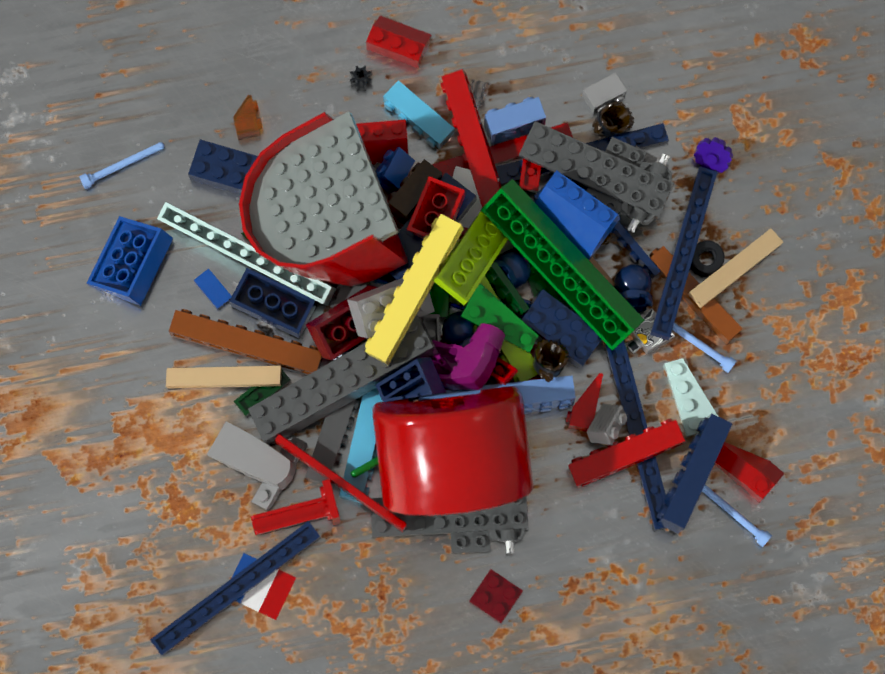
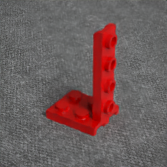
M330 479L322 481L323 486L320 487L321 498L251 516L255 536L325 517L328 520L332 519L333 525L340 524L341 521Z

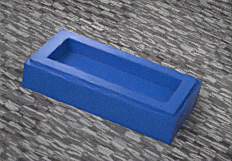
M209 268L194 279V282L218 310L230 301L231 294Z

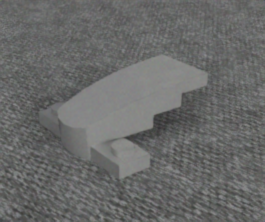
M227 421L207 453L210 458L225 464L227 467L262 482L251 502L267 511L271 510L280 492L292 481L296 471V464L299 461L298 458L284 448L278 452L258 438ZM292 435L287 438L303 451L308 445L305 441Z

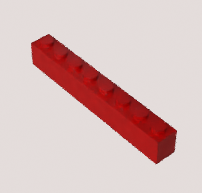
M461 69L441 76L443 82L440 85L443 93L447 94L448 100H446L448 110L452 111L454 116L451 118L452 124L459 132L457 140L465 151L462 154L466 164H469L480 203L483 207L502 188L500 179L499 182L497 179L499 175L467 74Z

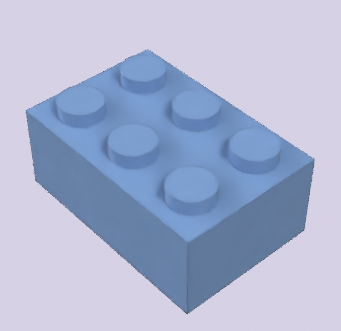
M528 97L521 103H510L505 108L489 110L485 114L484 127L492 146L529 134L535 121L545 125L546 115L539 97Z

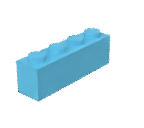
M399 80L383 96L384 106L389 111L396 112L400 120L406 119V123L412 126V130L419 136L423 135L431 147L434 148L436 146L440 150L454 135L455 128Z

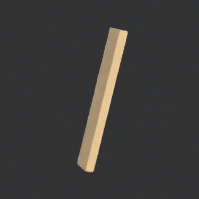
M769 229L691 290L688 295L702 308L781 246L783 241L772 229Z
M282 367L167 368L166 388L281 386Z

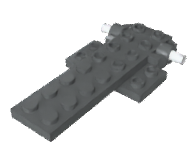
M535 121L519 153V157L552 172L557 170L568 179L588 187L587 192L616 213H623L631 219L627 228L631 232H635L638 223L649 225L654 219H659L674 187V182L671 181L672 172L666 167L670 158L668 155L662 154L659 163L643 162L647 155L646 151L614 137L611 138L604 152Z
M527 496L494 508L465 513L407 515L390 511L407 523V528L404 532H401L371 510L372 538L451 534L452 554L491 552L490 541L496 540L506 543V554H510L509 549L512 554L514 553V542L522 540L525 530H529ZM372 498L374 501H376L384 508H386L383 505V498Z

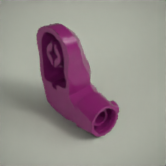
M482 323L471 337L470 343L465 347L433 340L439 353L431 357L444 388L448 390L481 389L489 380L494 370L505 338L504 332L493 325Z

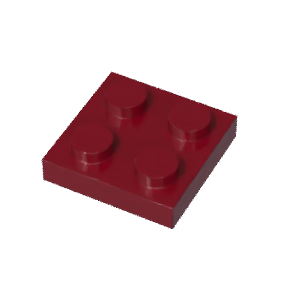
M490 569L469 600V603L502 624L523 590Z

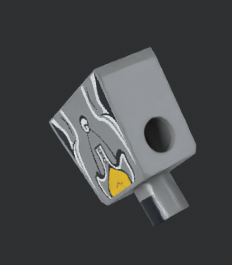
M653 308L644 315L643 319L645 321L630 334L633 340L626 346L632 354L639 349L649 354L673 341L675 337L671 333L668 341L650 335L656 316Z

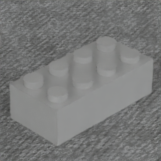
M403 278L347 299L358 336L364 338L374 336L376 332L374 330L375 326L385 316L384 310L388 303H392L395 298L393 296L398 286L401 287L404 281ZM430 293L426 296L417 313L419 318L435 312Z

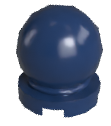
M510 251L503 253L493 262L499 265L515 289L523 286L531 275L529 261L519 252Z
M630 264L622 267L615 276V289L638 313L646 311L647 306H653L652 295L649 293L652 286L650 274L639 265Z
M463 311L450 314L443 323L442 334L447 344L465 347L470 343L471 337L478 328L477 325L460 317Z

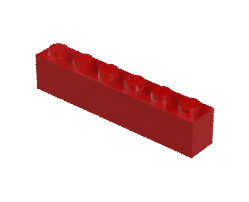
M665 420L661 422L662 426L654 428V426L648 427L643 430V434L638 436L636 434L625 437L626 441L618 443V441L613 442V445H607L608 448L602 451L600 449L591 451L588 457L582 458L580 456L574 458L568 466L576 486L581 488L686 444L677 420Z

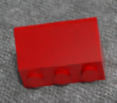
M379 16L366 40V49L419 69L432 34Z
M406 119L356 124L372 165L378 161L382 164L383 156L389 149L395 151L397 147H400L409 155Z
M429 176L407 230L424 239L426 235L431 233V226L435 218H439L441 214L455 221L466 196L465 190Z

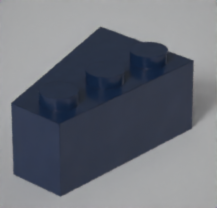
M431 357L416 359L376 384L383 402L446 392Z

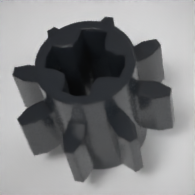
M356 66L354 72L350 71V76L354 77L350 79V83H355L356 89L359 87L366 89L367 83L372 84V79L369 78L372 76V71L367 72L366 66L363 68Z

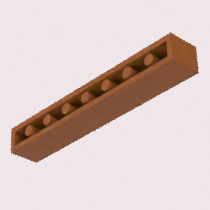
M181 309V311L175 310L169 328L171 336L275 366L279 365L282 368L307 375L318 370L323 360L318 348L315 346H309L308 348L302 346V343L291 340V343L283 341L284 338L277 335L269 337L265 335L266 333L259 330H254V332L248 331L247 327L242 325L234 327L228 325L229 323L224 320L218 319V321H213L207 315H192V312L186 309Z

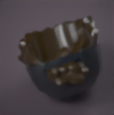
M615 101L614 103H608L607 106L600 109L592 127H594L595 134L614 137L629 131L634 124V117L629 108H625V104Z
M539 341L538 347L535 349L533 367L542 379L550 382L561 373L564 366L568 363L569 352L566 347H563V344H558L557 341Z

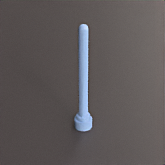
M159 142L92 175L85 173L79 176L85 190L95 184V181L164 149L165 145Z
M674 322L672 329L674 332L721 363L720 366L723 367L724 371L727 373L731 371L737 360L731 356L730 358L728 356L724 357Z
M707 485L704 486L702 492L756 536L755 539L761 547L773 536L767 530L766 532L759 530Z

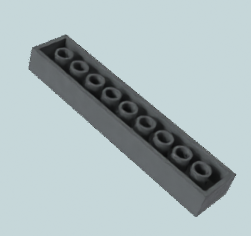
M418 315L415 316L389 365L368 355L365 352L366 343L248 408L263 442L270 447L277 444L275 439L278 435L281 434L287 438L374 390L377 383L414 360L433 357L439 352L423 321Z

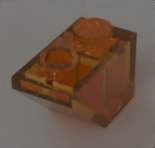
M252 95L246 97L233 116L238 140L260 136L259 129H263L261 118H257L255 113L259 111L257 100L253 101Z

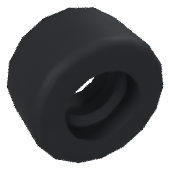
M705 240L699 242L696 245L690 266L691 269L701 277L711 276L724 263L725 255L723 249L713 241ZM703 252H709L713 255L714 262L711 265H704L700 262L699 258Z

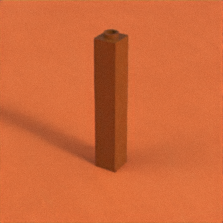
M663 246L660 249H654L649 256L660 269L659 275L666 281L673 255ZM688 273L682 299L727 345L743 328L714 298L700 308L688 295L700 283Z

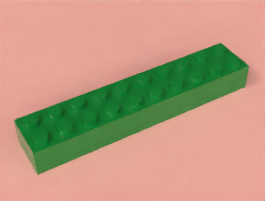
M513 179L500 188L481 209L489 220L612 351L645 321Z

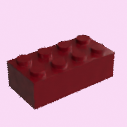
M366 286L365 288L358 291L357 293H355L347 299L363 294L378 287ZM347 299L306 324L322 358L333 360L366 339L357 334Z

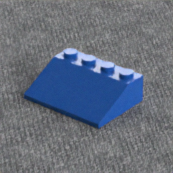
M557 170L535 202L588 260L592 258L620 220L618 213Z
M119 216L87 284L127 302L141 306L173 237L161 228Z

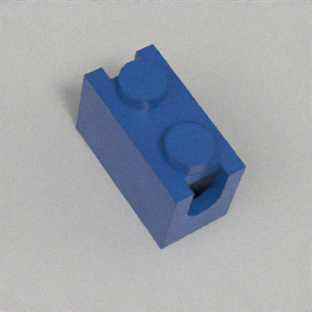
M397 147L395 151L389 149L383 156L382 164L375 171L380 186L389 194L401 188L400 183L408 176L415 162L400 147Z

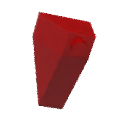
M724 442L715 461V465L759 503L785 474L771 461Z

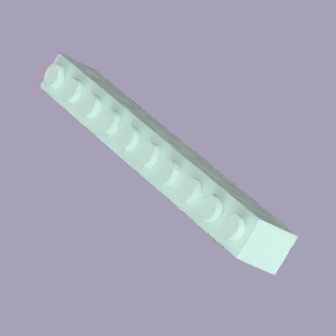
M165 202L157 218L171 227L324 305H329L336 291V288L325 282L297 275L274 264L258 254L252 245L172 204Z

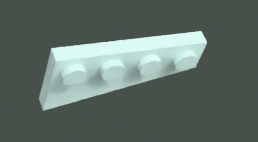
M683 358L664 363L686 437L694 436L699 433L696 429L704 417L707 418L711 413L716 416L718 415Z

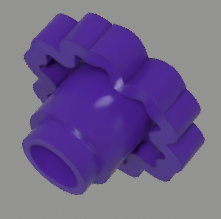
M714 137L712 140L704 138L703 141L698 143L694 157L695 162L701 164V167L722 173L729 168L733 153L732 149L726 146L724 140Z

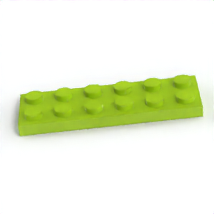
M481 210L434 279L436 284L463 305L469 301L508 240Z

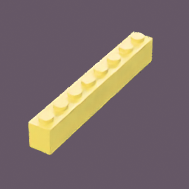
M442 214L433 221L431 233L424 237L421 251L414 255L411 269L406 270L401 287L398 286L393 296L395 298L392 303H388L384 310L385 316L375 326L374 330L376 332L374 336L370 337L365 344V352L387 365L391 362L433 286L434 279L444 266L463 231L462 224Z

